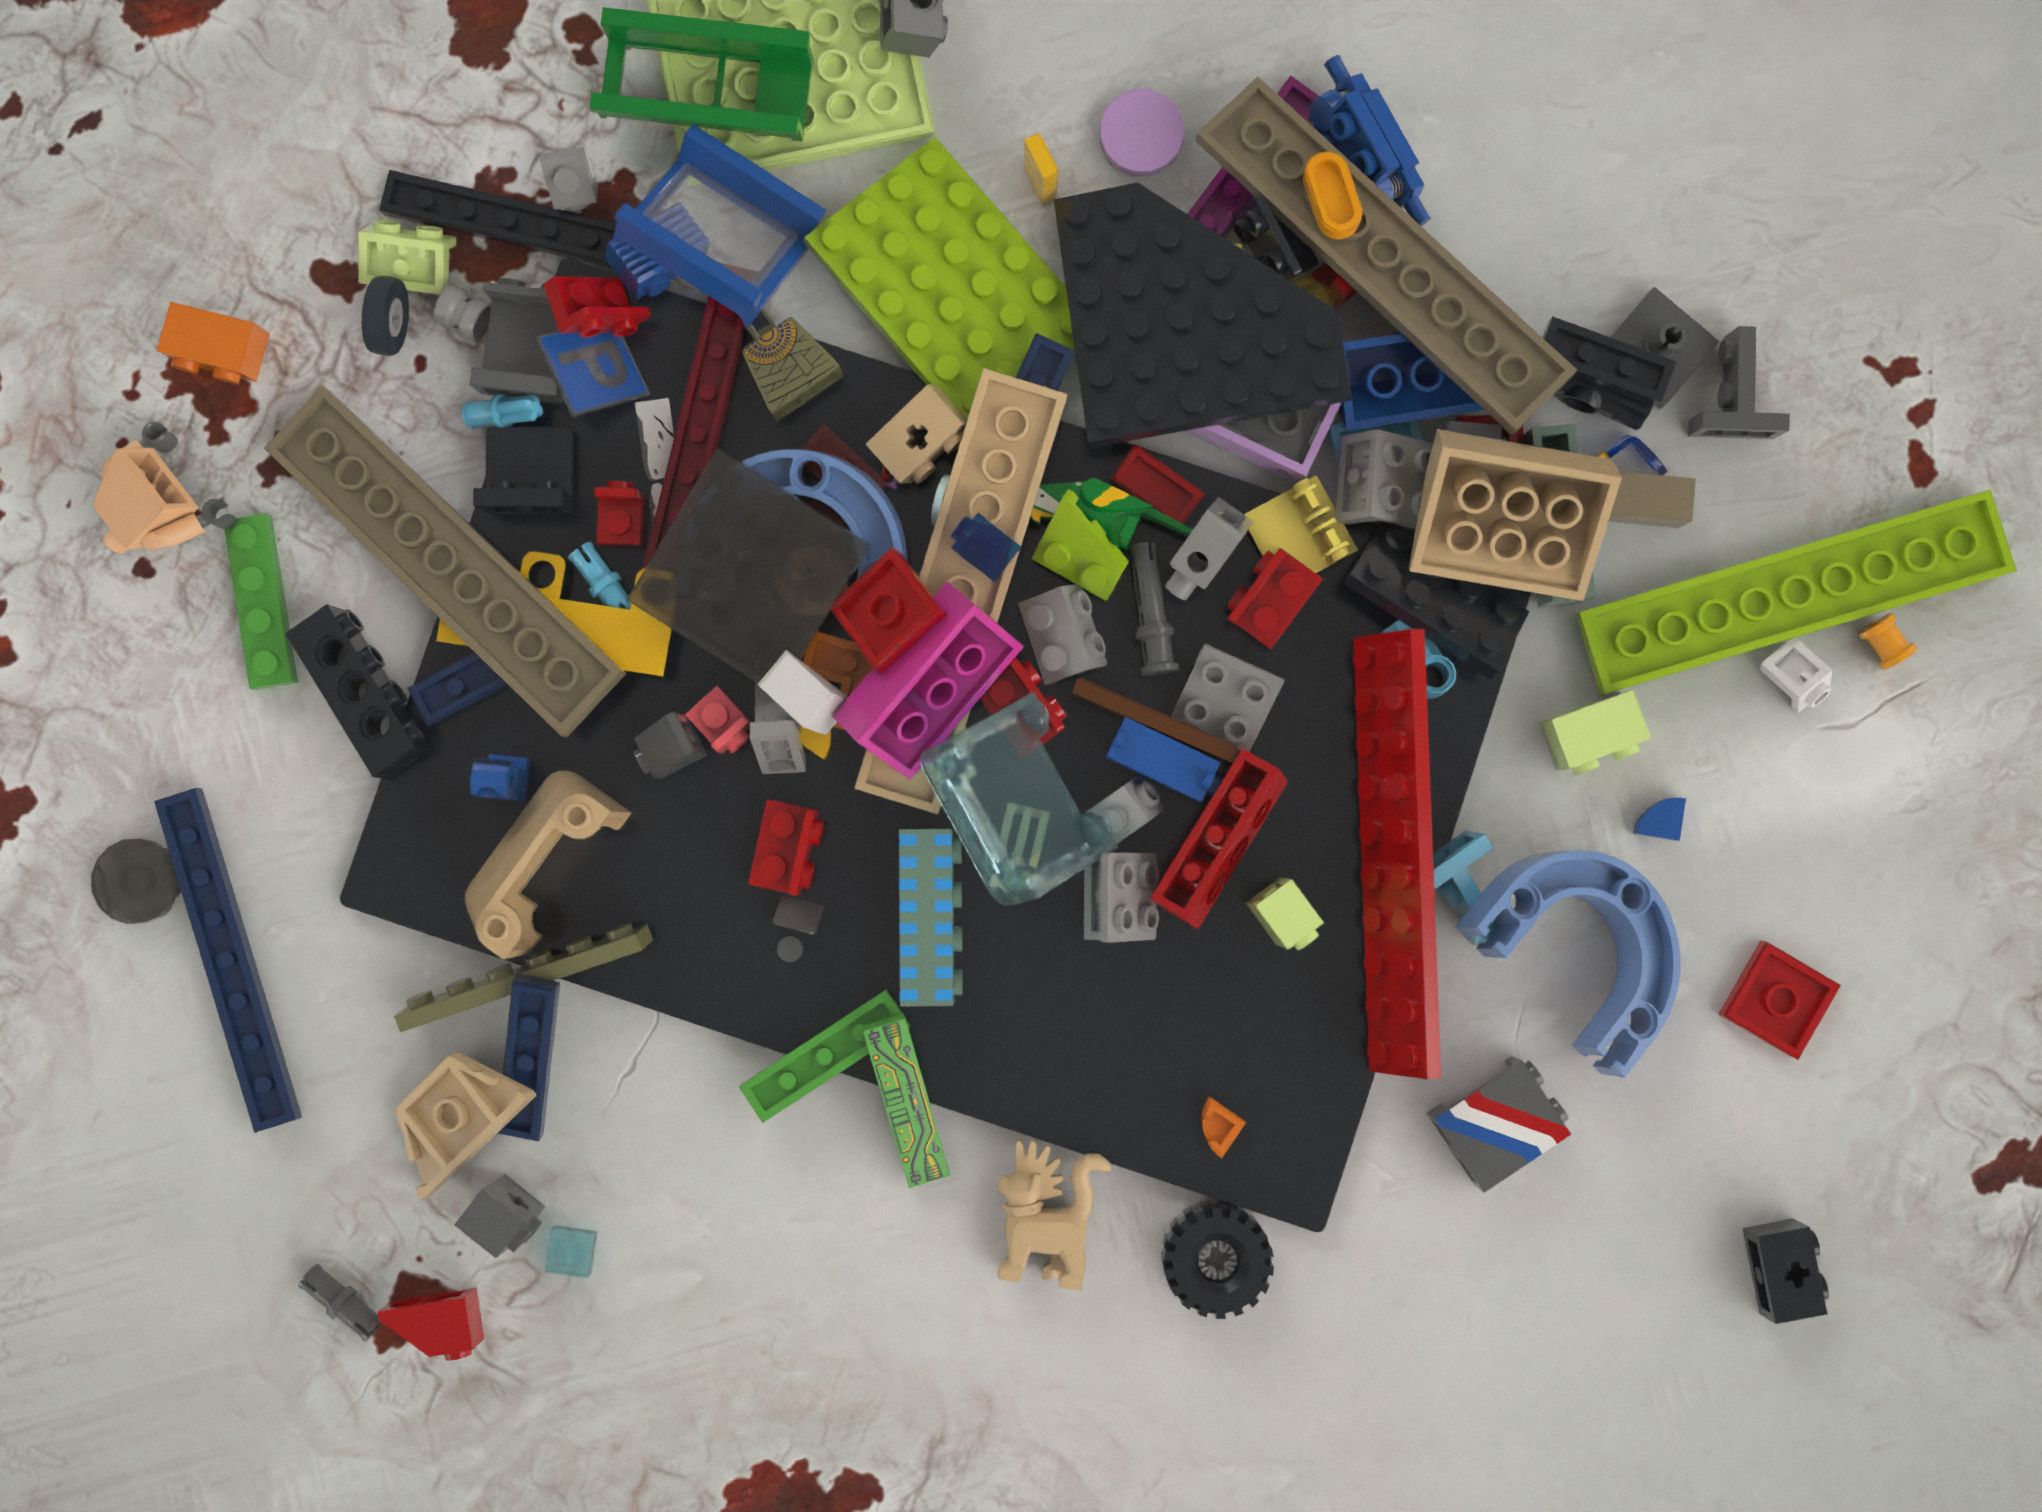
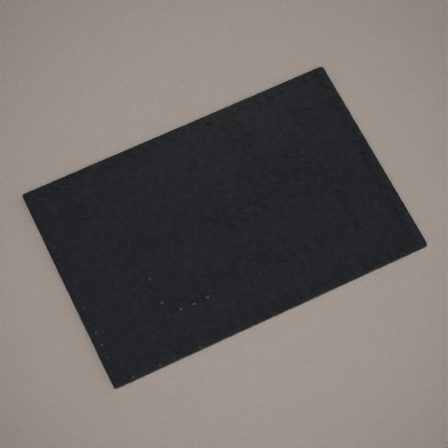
M564 258L560 261L555 276L618 277L616 273L570 258ZM623 282L622 284L630 307H648L651 314L649 318L638 324L639 329L635 333L622 337L647 392L577 412L574 411L568 396L566 405L540 402V406L543 408V413L540 417H537L534 421L514 423L511 426L570 427L574 431L573 514H486L475 507L470 520V524L519 571H521L524 556L529 552L561 556L565 561V571L560 599L596 605L603 604L599 598L594 599L588 592L591 587L573 562L568 559V556L578 548L585 560L590 563L583 554L581 546L587 542H592L593 547L611 572L616 571L620 575L622 580L619 583L632 599L636 575L642 570L652 530L635 403L669 398L675 436L707 304L667 290L654 297H650L647 294L636 300ZM748 331L746 333L743 349L752 342H754V339ZM614 340L573 350L572 362L585 359L592 376L601 385L611 388L618 387L625 382L627 378L626 365ZM816 340L837 361L844 377L776 422L762 397L743 354H741L710 486L721 475L738 463L770 451L811 450L839 457L869 475L888 496L903 526L907 544L908 563L916 574L920 576L934 531L931 513L935 493L942 477L945 474L951 475L958 449L949 455L946 452L942 453L933 462L936 469L921 483L917 484L915 481L912 483L897 482V489L893 491L887 487V484L892 482L894 476L888 471L890 479H880L882 463L868 448L866 443L927 385L916 372ZM608 353L615 367V374L613 376L605 375L595 356ZM1060 420L1040 485L1072 483L1097 478L1121 490L1109 480L1134 444L1121 442L1090 448L1085 428ZM918 430L917 433L920 439L916 444L926 446L928 443L924 437L928 431ZM1141 447L1205 493L1202 500L1184 523V525L1191 529L1195 528L1207 509L1218 497L1242 514H1246L1282 494ZM810 461L803 468V478L809 485H817L823 477V471L817 462ZM485 479L482 488H485ZM607 481H627L633 483V488L638 489L645 495L643 547L600 546L597 544L599 500L594 497V487H607ZM797 494L777 497L757 509L746 522L741 532L728 599L719 602L704 599L705 590H713L715 566L713 563H700L695 584L702 586L701 594H683L680 608L675 607L664 675L657 676L625 671L627 674L567 738L561 736L510 686L432 727L426 725L410 694L406 707L411 715L419 718L427 728L429 737L426 739L433 752L393 780L381 778L340 895V902L345 907L500 958L478 939L465 904L466 890L545 779L557 771H572L585 778L632 813L620 830L601 826L593 836L585 839H573L565 834L562 835L521 892L538 905L533 912L532 922L535 930L543 935V937L530 954L505 959L506 961L524 966L527 965L525 959L542 951L551 950L554 956L567 951L565 946L575 940L591 936L592 941L595 942L607 938L606 931L616 926L631 922L632 927L636 928L647 924L653 941L644 950L560 979L786 1055L888 989L911 1025L908 1029L930 1103L1084 1155L1086 1153H1099L1110 1164L1313 1232H1321L1326 1227L1375 1076V1072H1369V1058L1367 1054L1368 1024L1366 1013V970L1364 967L1365 942L1362 920L1363 886L1361 880V838L1359 835L1360 804L1358 794L1359 776L1358 752L1356 748L1357 721L1353 653L1354 638L1381 634L1383 630L1397 622L1398 619L1343 583L1378 525L1370 522L1344 524L1358 551L1316 573L1323 578L1322 582L1272 649H1269L1237 624H1233L1228 620V617L1233 612L1227 607L1228 603L1241 586L1248 590L1258 578V575L1253 570L1263 557L1249 531L1243 536L1206 589L1197 585L1188 599L1182 600L1172 594L1165 585L1176 571L1169 563L1188 536L1141 517L1129 546L1144 542L1156 543L1166 621L1171 623V627L1174 628V635L1170 638L1174 662L1179 663L1180 670L1164 675L1141 676L1140 669L1144 667L1141 641L1136 640L1135 636L1140 623L1132 564L1128 548L1127 550L1118 548L1129 562L1108 600L1105 601L1082 588L1092 604L1091 616L1096 631L1101 635L1105 643L1107 665L1099 669L1080 673L1054 684L1045 685L1018 603L1057 587L1075 585V583L1032 559L1051 520L1041 519L1038 526L1029 519L997 624L1024 646L1016 658L1020 664L1026 660L1031 663L1042 680L1036 685L1045 699L1053 695L1067 715L1066 718L1061 720L1065 730L1022 759L979 699L971 708L939 814H935L854 789L866 748L857 743L846 730L836 727L831 729V747L825 760L803 746L806 757V772L762 775L750 739L734 753H731L728 749L723 754L718 753L693 723L692 725L708 754L707 756L662 779L654 778L651 772L645 774L636 760L634 751L639 749L634 739L636 736L673 711L685 715L716 686H719L752 722H755V659L781 657L787 650L792 655L799 656V660L803 662L812 630L854 642L831 610L824 615L807 616L799 613L784 601L778 584L779 572L787 557L801 548L816 546L828 549L839 557L847 571L849 588L857 580L859 567L858 549L849 526L833 508L820 500ZM708 530L703 537V545L711 554H716L719 551L721 540L716 532ZM1196 552L1199 559L1208 561L1203 553ZM538 561L529 570V580L537 588H546L555 579V569L547 561ZM810 564L806 565L808 579L802 582V585L797 586L796 589L800 587L803 589L810 588L817 595V598H820V583L826 581V578L831 577V575L818 576L811 569ZM1490 585L1526 609L1531 592ZM645 600V601H646L648 604H650V605L656 606V605H660V604H661V603H657V602ZM438 616L414 684L474 653L469 646L436 641L440 623ZM1515 641L1499 672L1492 679H1489L1437 645L1442 655L1454 664L1456 680L1453 686L1440 697L1427 699L1433 853L1451 841ZM1204 644L1285 679L1250 753L1279 768L1288 783L1198 930L1156 904L1159 923L1156 928L1155 940L1126 942L1084 940V852L1156 853L1159 869L1157 888L1211 798L1204 796L1203 801L1197 803L1143 777L1145 781L1151 783L1157 790L1164 810L1138 830L1111 847L1086 812L1139 774L1105 758L1123 719L1072 697L1071 693L1077 679L1083 678L1168 716H1171ZM1426 667L1427 685L1434 688L1441 687L1443 677L1438 669ZM828 681L839 690L841 689L842 684ZM489 754L530 758L531 765L526 801L472 796L470 778L475 759H488ZM1218 761L1220 765L1217 773L1223 775L1222 782L1232 764L1228 765ZM767 799L820 810L818 819L824 820L819 846L812 845L808 861L815 863L811 886L809 889L802 888V893L799 896L748 884ZM1008 802L1050 812L1030 897L988 887ZM1014 812L998 880L1007 882L1023 814ZM1031 816L1015 884L1024 885L1040 818ZM899 829H953L954 838H962V864H954V881H962V908H954V925H962L963 948L962 951H954V969H963V995H955L953 1006H900ZM1280 877L1293 880L1324 922L1315 929L1319 936L1300 950H1297L1295 947L1287 950L1276 945L1246 904L1247 901ZM783 895L824 906L817 934L813 935L772 924ZM794 936L802 942L803 953L798 960L786 962L779 957L777 946L784 937ZM870 1054L840 1072L878 1085ZM1208 1096L1246 1121V1124L1222 1159L1210 1148L1202 1131L1201 1115Z

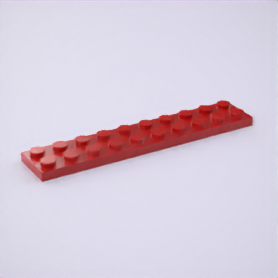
M1406 629L1354 638L1356 748L1358 752V794L1360 804L1359 835L1361 838V880L1363 886L1362 920L1365 942L1364 967L1366 970V1013L1368 1024L1367 1054L1369 1058V1072L1429 1080L1441 1078L1425 630Z

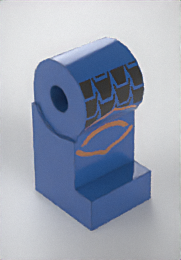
M489 754L488 759L476 758L470 778L471 795L503 800L526 801L531 759Z

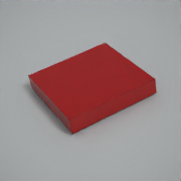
M893 547L828 606L873 668L880 673L887 670L947 615L946 611L903 555Z
M1760 940L1718 1015L1787 1056L1799 1060L1841 985L1767 941Z

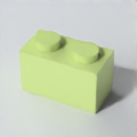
M1633 690L1610 696L1540 722L1558 770L1572 768L1575 775L1599 767L1598 758L1613 753L1615 760L1638 753L1640 752L1638 744L1652 739Z
M1280 877L1246 902L1249 909L1275 944L1287 950L1293 947L1300 950L1319 936L1315 929L1324 923L1292 879Z

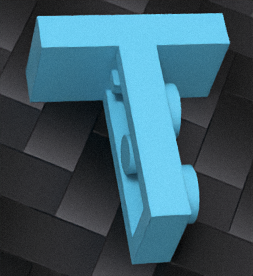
M1467 830L1433 853L1434 890L1438 888L1443 901L1456 911L1460 920L1481 895L1466 867L1494 849L1486 834ZM1494 919L1487 928L1490 931L1486 936H1472L1470 939H1466L1472 945L1485 943L1496 928L1497 920Z

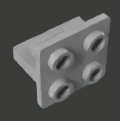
M1084 852V940H1101V942L1155 940L1159 914L1156 909V903L1150 898L1156 890L1159 880L1156 853Z

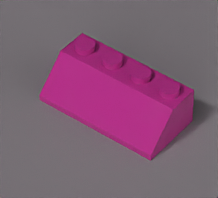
M948 581L934 596L947 615L883 673L873 668L832 716L857 743L909 780L913 778L1024 647Z

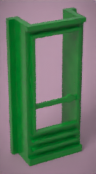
M602 8L600 24L608 38L602 93L591 92L589 107L591 112L598 113L600 118L605 119L607 117L683 126H692L694 124L701 128L792 138L793 141L803 142L813 66V55L809 44L810 31ZM627 47L719 58L714 103L707 106L622 96L621 88ZM726 59L760 63L754 111L722 107L721 97Z

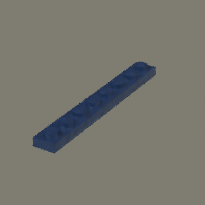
M193 788L154 801L254 1133L302 1118L203 789Z

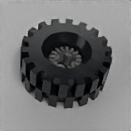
M1208 1200L1199 1202L1200 1207L1193 1210L1189 1206L1183 1210L1184 1215L1179 1220L1175 1217L1170 1223L1171 1230L1169 1234L1165 1233L1162 1241L1164 1249L1161 1251V1261L1169 1287L1174 1296H1178L1183 1306L1188 1310L1191 1307L1196 1309L1197 1314L1207 1318L1208 1313H1212L1216 1319H1226L1225 1313L1233 1312L1235 1317L1244 1313L1242 1308L1247 1304H1250L1253 1308L1259 1303L1258 1294L1261 1291L1266 1294L1270 1286L1267 1280L1269 1275L1273 1276L1274 1265L1271 1262V1257H1274L1268 1237L1258 1221L1252 1215L1247 1214L1244 1208L1235 1205L1233 1207L1221 1200H1218L1217 1204H1210ZM1217 1246L1220 1252H1228V1257L1222 1259L1223 1266L1221 1268L1215 1269L1212 1262L1205 1263L1204 1259L1210 1256V1249Z

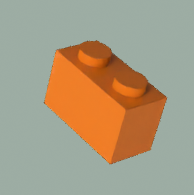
M170 301L157 352L172 359V367L185 372L198 374L199 368L213 371L212 377L224 382L239 385L240 378L257 382L270 333L250 321Z

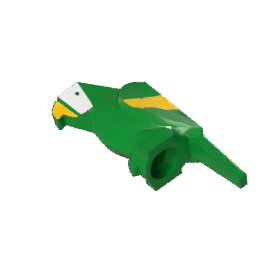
M1097 478L1072 483L1040 485L1030 516L1031 521L1038 526L1041 519L1051 520L1062 497L1069 489L1079 498L1076 505L1090 522L1096 519L1106 532L1109 542L1124 550H1127L1141 517L1186 536H1189L1193 530L1154 509L1152 505Z

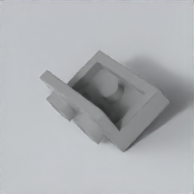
M1077 584L1060 586L1018 603L1045 685L1054 684L1080 673L1099 669L1107 665L1105 643L1101 635L1096 631L1091 616L1092 604L1082 587Z

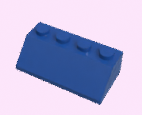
M1402 333L1343 342L1352 401L1342 402L1339 407L1345 431L1484 410Z

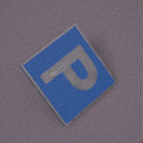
M559 331L536 337V342L572 417L643 398L650 394L624 337H614L613 333H601L593 337L582 338L579 333H560Z

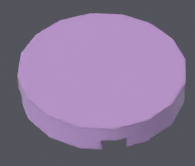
M1133 89L1117 96L1107 106L1100 122V145L1103 152H1105L1110 163L1117 170L1131 176H1152L1168 165L1170 166L1177 159L1184 140V121L1178 107L1166 95L1151 89Z

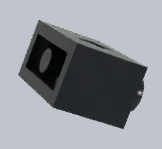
M1795 1219L1742 1228L1759 1314L1775 1324L1827 1315L1825 1300L1829 1298V1290L1824 1276L1819 1273L1816 1256L1820 1255V1245L1815 1232L1809 1226Z

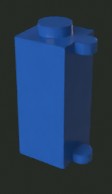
M1127 717L1123 719L1105 756L1106 759L1197 803H1201L1204 796L1212 799L1223 775L1217 773L1220 762Z

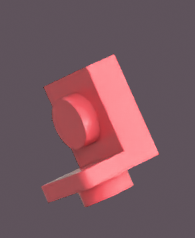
M719 686L711 690L685 714L709 740L712 748L718 753L723 754L727 749L734 753L750 739V734L747 731L750 729V722L752 721Z

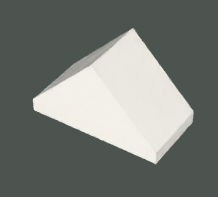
M787 650L758 683L760 688L802 727L824 735L837 723L832 716L848 698L846 694Z

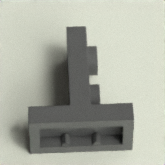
M1739 326L1724 337L1718 350V361L1723 366V382L1718 389L1717 402L1718 406L1723 408V411H1702L1689 419L1688 437L1775 439L1789 431L1790 413L1755 412L1756 327Z

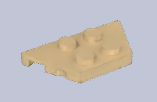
M460 1052L449 1055L395 1108L399 1127L405 1135L404 1146L408 1161L416 1160L422 1185L416 1187L419 1198L424 1200L432 1196L537 1096L532 1089Z

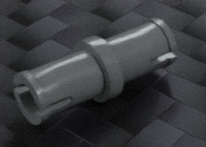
M319 1264L313 1266L304 1275V1280L299 1282V1288L304 1289L327 1308L326 1315L332 1320L336 1317L356 1332L363 1341H367L379 1329V1325L382 1324L379 1321L378 1314L356 1297L357 1291L351 1286L345 1288L324 1271Z

